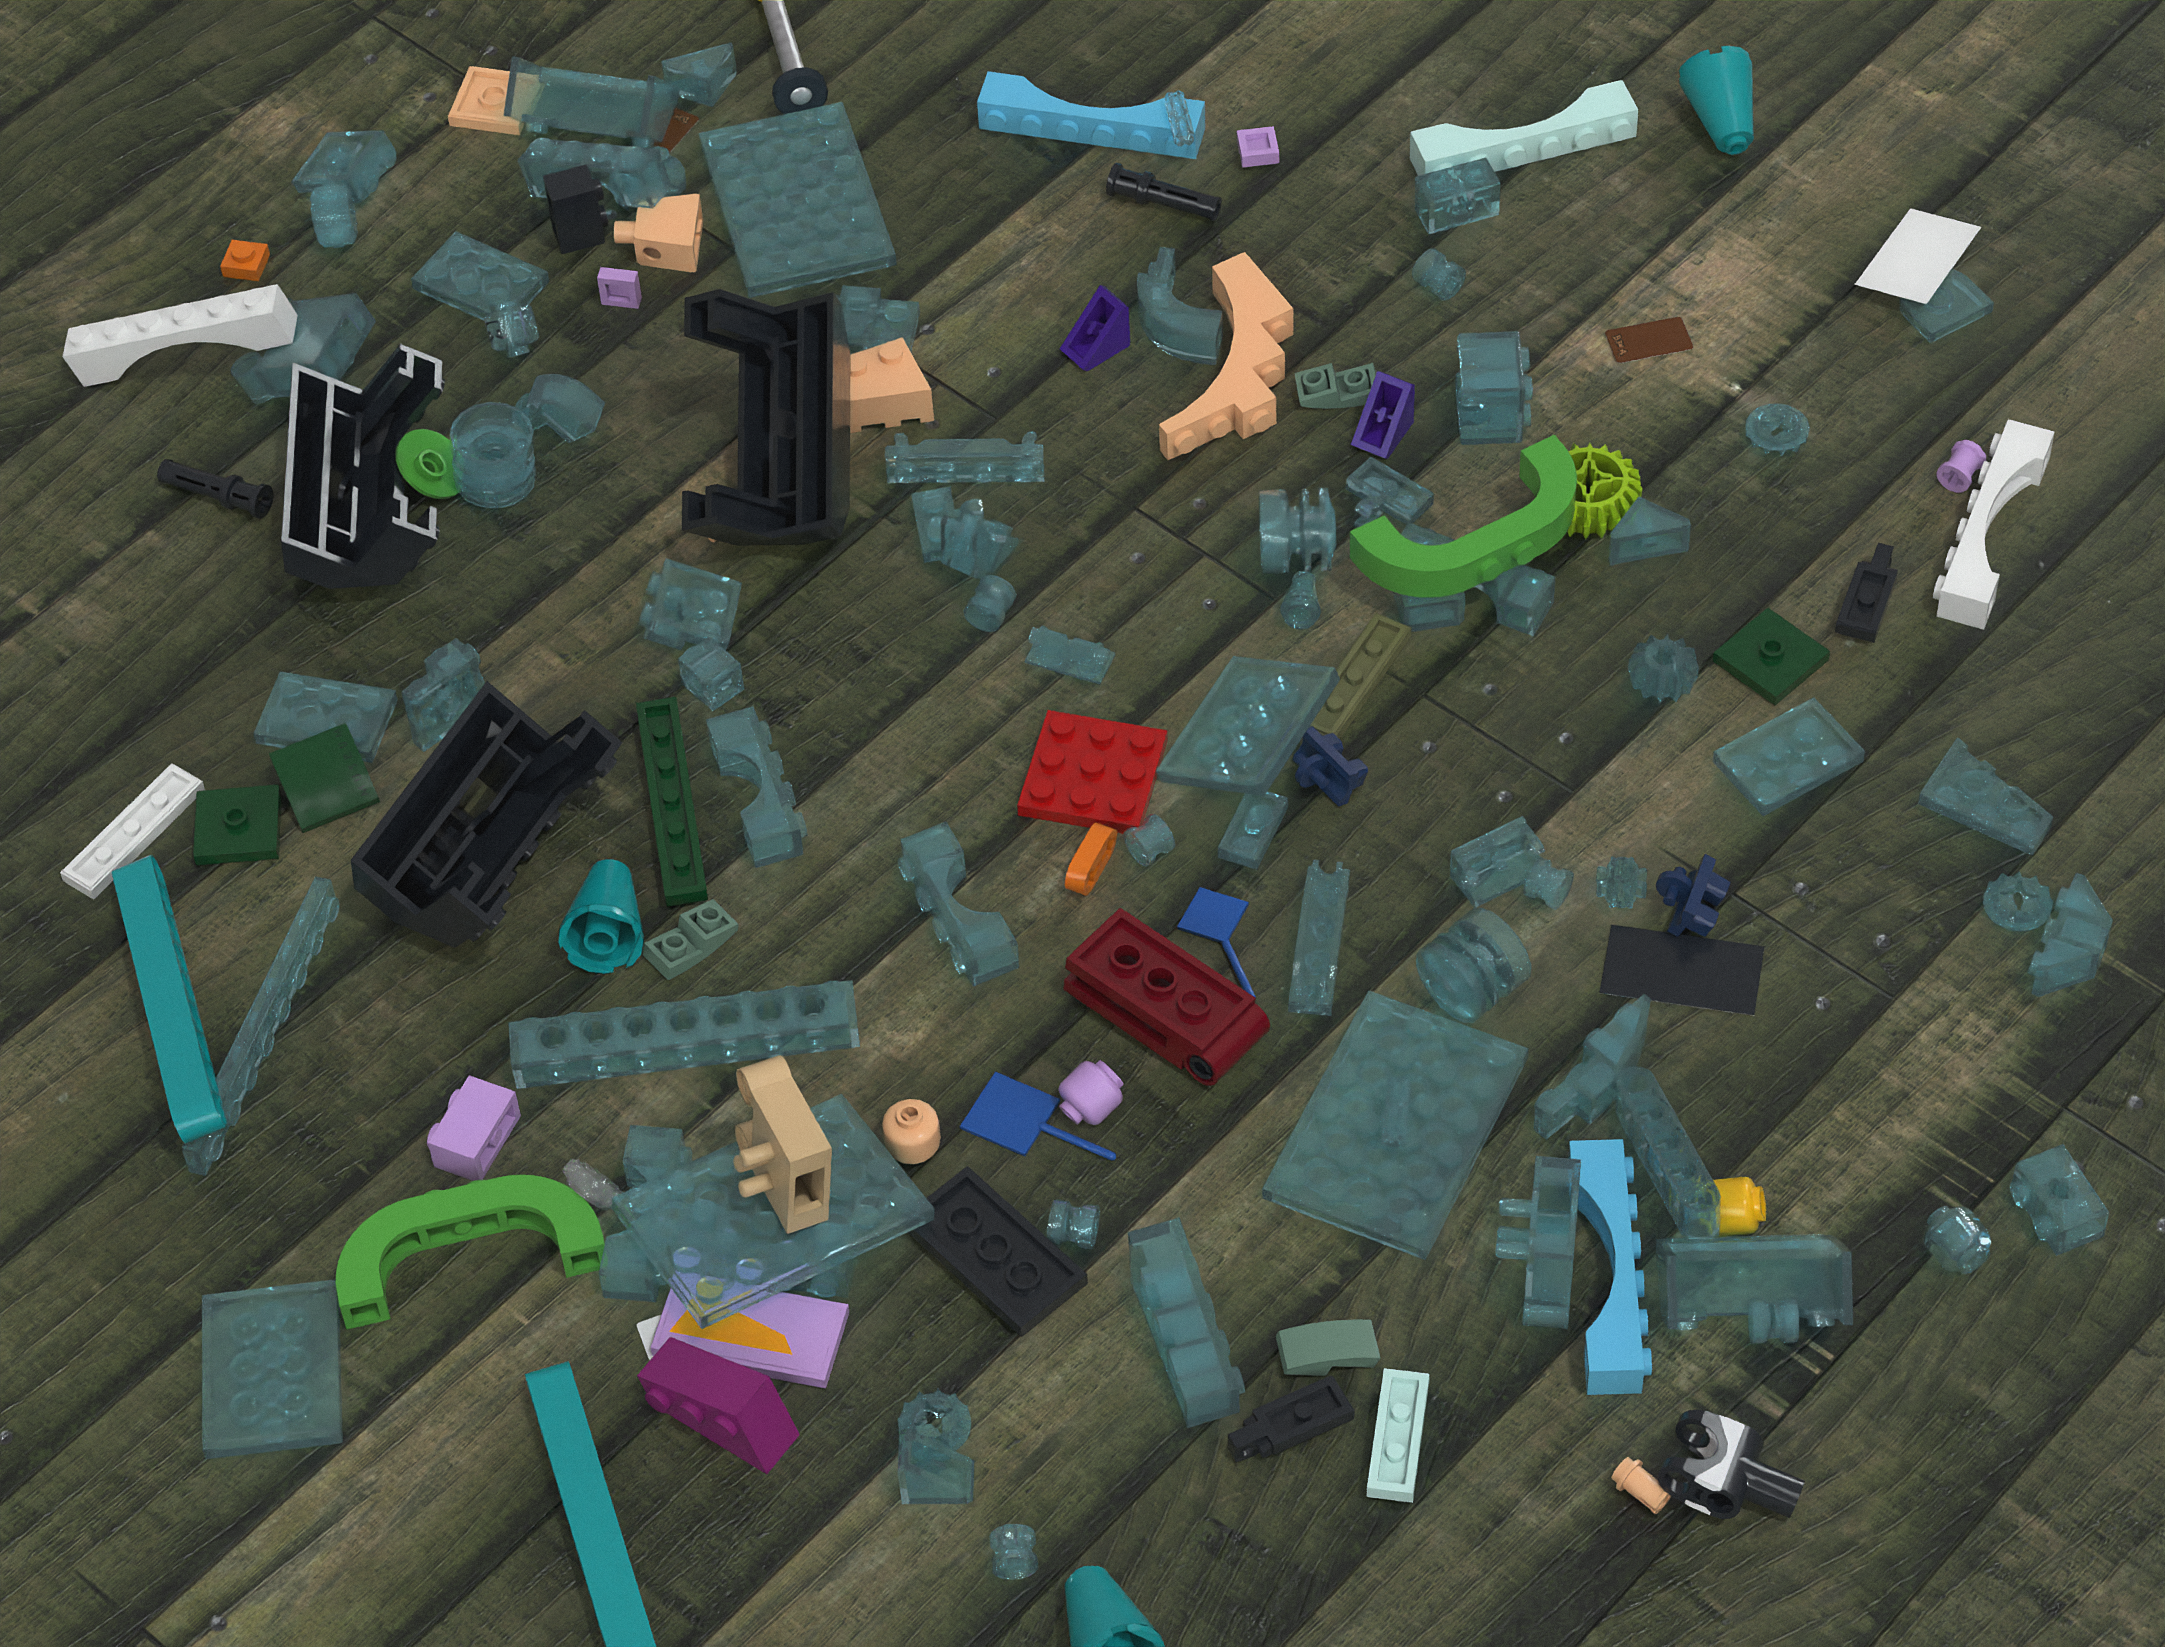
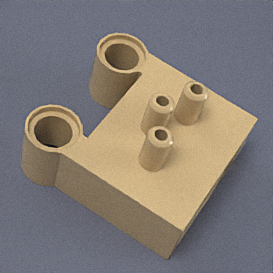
M779 1055L737 1069V1083L742 1098L747 1106L753 1108L752 1120L735 1125V1136L740 1150L739 1155L734 1156L733 1159L735 1169L739 1173L752 1169L755 1174L754 1177L739 1182L738 1188L741 1196L747 1198L765 1192L787 1234L827 1221L829 1218L832 1147L795 1083L786 1060L783 1056Z

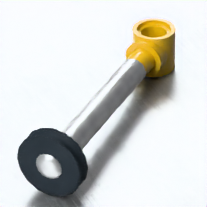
M759 0L762 2L783 72L773 85L772 96L774 103L781 113L790 117H805L814 114L823 107L828 97L825 79L817 70L803 66L784 0Z

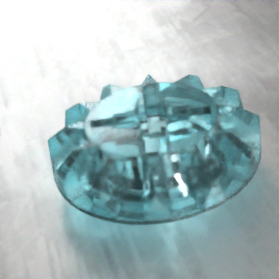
M1778 403L1766 404L1752 411L1746 420L1745 436L1751 439L1752 447H1762L1765 455L1770 451H1778L1783 456L1787 450L1797 452L1802 443H1807L1809 434L1808 420L1802 412L1792 406ZM1780 424H1783V432H1779L1775 436L1771 434V431H1774L1776 427L1779 428Z
M2018 871L2014 876H2007L2001 873L1996 881H1989L1983 897V906L1988 917L1997 925L2012 931H2029L2040 927L2048 920L2052 911L2053 900L2050 897L2049 886L2039 884L2037 875L2027 878L2023 877L2020 871ZM2016 892L2022 894V899L2024 900L2020 910H2017V905L2013 899Z
M938 1388L934 1393L925 1395L919 1391L916 1398L910 1403L904 1402L903 1411L898 1418L899 1434L904 1444L919 1455L941 1457L951 1454L959 1449L969 1437L971 1417L968 1405H964L956 1393L952 1395L944 1394ZM927 1412L934 1413L937 1418H942L941 1434L938 1428L935 1429L932 1424H927Z

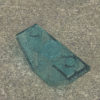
M960 512L958 518L943 515L940 522L941 563L977 579L991 581L1023 542V539L1011 535L1013 527L994 519L990 521L977 515L974 517Z
M2075 873L2070 888L2061 887L2054 911L2059 912L2057 920L2048 919L2042 935L2041 943L2046 944L2044 952L2036 950L2028 971V975L2035 977L2031 993L2040 997L2095 978L2108 945L2113 920L2086 877L2082 874Z

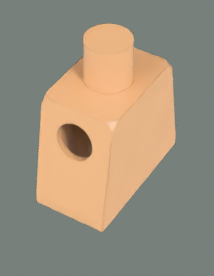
M700 194L641 200L638 203L636 221H615V244H634L637 263L642 266L696 272L703 227Z

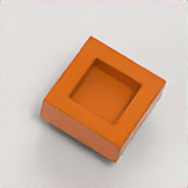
M231 240L220 266L223 277L259 282L270 256L268 244Z

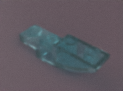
M1642 995L1633 1004L1627 1003L1623 1005L1615 1014L1614 1019L1604 1028L1594 1029L1583 1043V1062L1573 1067L1565 1081L1554 1090L1551 1088L1547 1089L1539 1096L1534 1106V1130L1546 1140L1576 1115L1580 1116L1590 1125L1620 1094L1630 1079L1645 1044L1651 999L1647 995Z

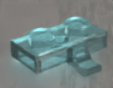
M1373 457L1365 461L1346 481V490L1363 499L1355 507V512L1361 515L1354 522V526L1357 528L1379 518L1383 512L1410 526L1433 505V492Z
M950 487L911 494L924 563L963 556L959 532L979 531L986 528L981 499L968 500L959 509L955 510Z

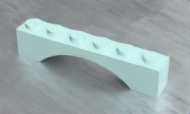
M1623 80L1587 88L1578 100L1565 110L1546 120L1528 126L1482 130L1444 123L1411 131L1410 160L1424 189L1636 137L1638 108Z

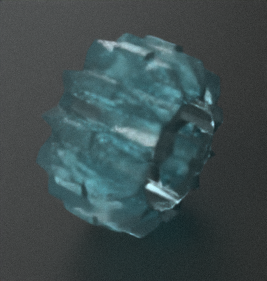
M344 183L323 184L321 187H315L310 197V209L317 241L324 248L345 247L347 244H354L358 234V222L351 190Z
M1668 633L1662 640H1658L1650 635L1646 643L1637 642L1634 654L1631 655L1628 665L1632 688L1641 689L1643 699L1652 695L1656 696L1659 704L1664 697H1669L1677 702L1681 693L1690 694L1699 672L1695 648L1686 647L1684 638L1671 641Z

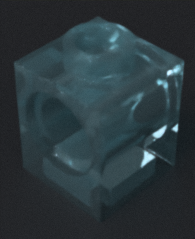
M710 637L698 645L690 647L678 658L682 685L712 711L744 690L741 663Z

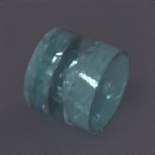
M487 402L473 405L461 412L452 423L450 432L453 480L457 492L472 504L479 507L496 509L512 506L526 498L534 488L536 479L534 431L530 419L520 409L506 403Z
M1328 487L1317 488V506H1309L1307 488H1301L1298 506L1290 507L1285 489L1259 490L1262 574L1289 573L1292 555L1300 554L1304 572H1311V554H1319L1320 571H1331V560L1336 549L1335 509L1329 498Z
M1473 908L1448 929V933L1439 934L1431 943L1426 944L1416 954V967L1428 993L1442 1009L1463 1023H1474L1486 1011H1489L1498 1003L1499 997H1507L1531 977L1529 956L1519 937L1505 921L1495 913L1484 908Z

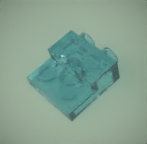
M384 130L327 132L291 182L298 193L327 192L333 203H359L365 200L371 192L376 191L379 177L386 172L387 168L394 166L397 152Z
M842 286L841 295H836L843 307L850 355L902 337L910 352L912 351L920 316L919 302L882 299L881 288Z
M666 558L659 573L652 571L645 594L653 597L651 603H644L638 625L645 627L643 638L682 650L687 641L725 653L730 641L742 582Z
M457 638L444 647L436 649L426 658L424 663L427 674L420 679L414 680L406 689L401 691L413 743L423 752L445 737L485 684L480 674L479 664L481 659L472 645L469 643L463 644Z

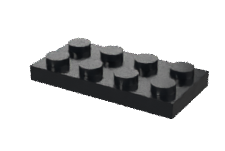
M968 1166L901 1217L902 1227L1021 1337L1088 1284L1086 1272Z

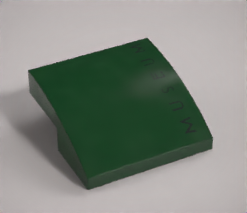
M346 723L269 753L271 762L302 833L380 802Z

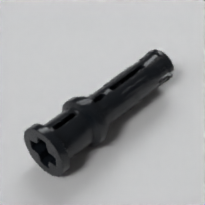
M1117 162L1112 166L1106 184V194L1113 197L1119 194L1136 199V203L1140 205L1153 202L1179 211L1209 218L1212 221L1217 219L1222 204L1221 197L1211 196L1156 180V176L1152 172L1138 173L1124 169L1123 165Z
M164 459L157 472V478L160 483L173 485L193 493L217 499L226 509H243L249 511L252 517L262 519L268 514L273 503L274 493L271 486L263 483L258 486L245 482L243 477L235 474L225 478L173 462L170 459Z

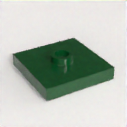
M1766 608L1714 652L1713 662L1775 706L1829 661L1830 651L1773 610Z
M279 784L197 791L193 852L195 864L207 865L279 859L282 795Z

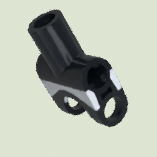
M1689 1410L1679 1417L1675 1429L1677 1438L1683 1444L1690 1447L1689 1450L1697 1454L1701 1459L1687 1457V1459L1681 1457L1665 1459L1659 1468L1657 1479L1659 1485L1666 1493L1694 1509L1720 1519L1736 1517L1740 1512L1744 1499L1788 1518L1791 1517L1805 1480L1758 1461L1764 1442L1756 1430L1730 1418L1704 1410ZM1686 1425H1699L1703 1427L1707 1433H1695L1693 1431H1690ZM1668 1472L1680 1473L1689 1482L1682 1483L1676 1481Z

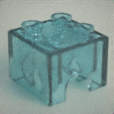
M1517 331L1460 333L1457 336L1460 372L1456 373L1455 390L1461 444L1478 445L1522 442L1523 427L1531 426L1530 403H1525V400H1532L1533 397L1532 376L1524 374V371H1529L1530 368L1529 347H1521L1520 334Z

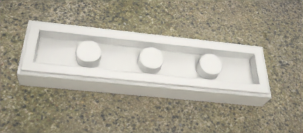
M171 763L60 872L63 882L94 900L113 881L112 870L132 863L196 799L197 791L205 790L203 781Z

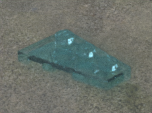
M1957 737L1920 792L1918 804L2033 856L2050 830L2053 816L2017 786L2007 785L1995 775L1996 769L1986 760L1978 761L1967 751L1968 745Z

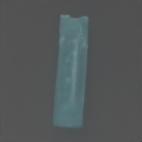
M1027 432L1023 436L1022 444H1011L1005 439H925L918 445H909L908 438L904 433H896L894 435V442L896 444L885 447L887 483L1045 482L1044 449L1042 444L1034 443V440H1037L1035 432Z
M1313 860L1312 866H1308L1293 962L1288 1012L1331 1016L1350 882V870L1343 869V862H1337L1336 872H1333V874L1324 873L1320 869L1319 860Z

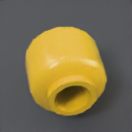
M1749 1177L1712 1180L1708 1184L1706 1196H1699L1698 1198L1701 1223H1709L1711 1230L1716 1236L1752 1234L1757 1231L1760 1222L1766 1221V1201L1762 1186L1756 1187Z

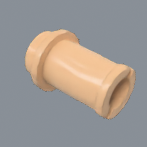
M1629 1457L1625 1458L1611 1477L1617 1483L1616 1489L1619 1491L1625 1489L1648 1507L1653 1514L1659 1513L1671 1496L1662 1489L1655 1477L1642 1468L1643 1462L1641 1460L1633 1461Z

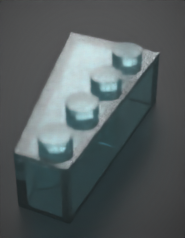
M1180 1217L1128 1232L1130 1281L1187 1428L1239 1413V1394L1245 1393L1243 1378L1237 1366L1231 1367L1228 1358L1230 1348L1223 1329L1219 1330L1217 1327L1211 1297L1208 1292H1205L1199 1268L1192 1255Z

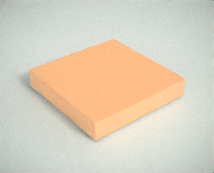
M469 66L449 112V126L520 135L541 86L540 76Z

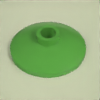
M416 429L406 433L398 442L395 453L397 466L404 479L415 490L431 498L448 499L456 496L465 487L468 479L466 461L457 446L448 438L432 430Z

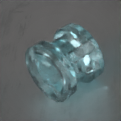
M1150 814L1144 818L1143 825L1130 827L1123 833V838L1129 852L1143 866L1152 864L1156 860V855L1160 853L1167 854L1175 848V839L1170 828L1156 814Z
M1542 857L1536 861L1529 872L1523 894L1531 899L1540 898L1545 901L1547 907L1556 910L1562 905L1570 891L1574 873L1566 868L1556 869L1552 866L1550 860Z
M1007 1524L994 1529L990 1533V1548L996 1554L991 1560L992 1573L1002 1579L1015 1580L1029 1577L1037 1571V1555L1032 1551L1036 1544L1035 1531L1031 1527L1023 1524Z

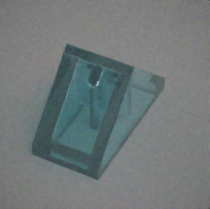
M732 42L661 61L667 93L710 107L715 105L737 74Z
M1638 497L1610 533V565L1687 552L1689 550L1691 530L1689 519L1642 497Z
M1393 592L1400 622L1412 627L1411 632L1456 626L1464 621L1465 593L1463 592L1432 598L1413 597Z
M907 1428L900 1430L897 1472L902 1504H968L972 1502L975 1460Z

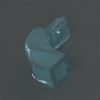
M1160 247L1157 261L1150 262L1148 274L1138 273L1137 275L1138 316L1142 329L1157 347L1174 357L1194 363L1217 365L1223 339L1222 311L1191 307L1180 302L1172 295L1176 277L1175 249Z

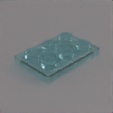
M455 231L411 278L414 290L486 322L499 321L491 324L506 330L517 318V309L529 305L549 283L548 271Z
M280 671L253 733L256 744L284 748L346 723L362 760L373 763L398 701L396 690Z
M1813 697L1715 750L1713 753V763L1758 812L1765 816L1862 763L1865 750Z

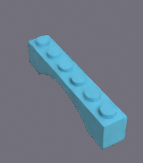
M989 71L977 101L979 129L1196 159L1205 131V101L1168 96L1151 103L1132 107H1088L1053 97L1035 87L1024 76Z
M1623 1139L1569 1141L1568 1176L1570 1200L1586 1216L1600 1235L1609 1255L1613 1274V1284L1609 1298L1600 1315L1585 1334L1584 1366L1587 1395L1642 1394L1643 1378L1652 1374V1357L1650 1348H1642L1641 1336H1648L1647 1309H1639L1638 1297H1644L1643 1270H1635L1634 1259L1641 1258L1640 1233L1632 1232L1631 1221H1637L1636 1194H1628L1627 1183H1633L1634 1181L1633 1158L1625 1157Z

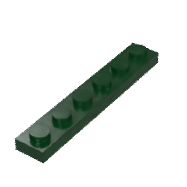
M670 697L636 703L666 906L708 900L677 698Z

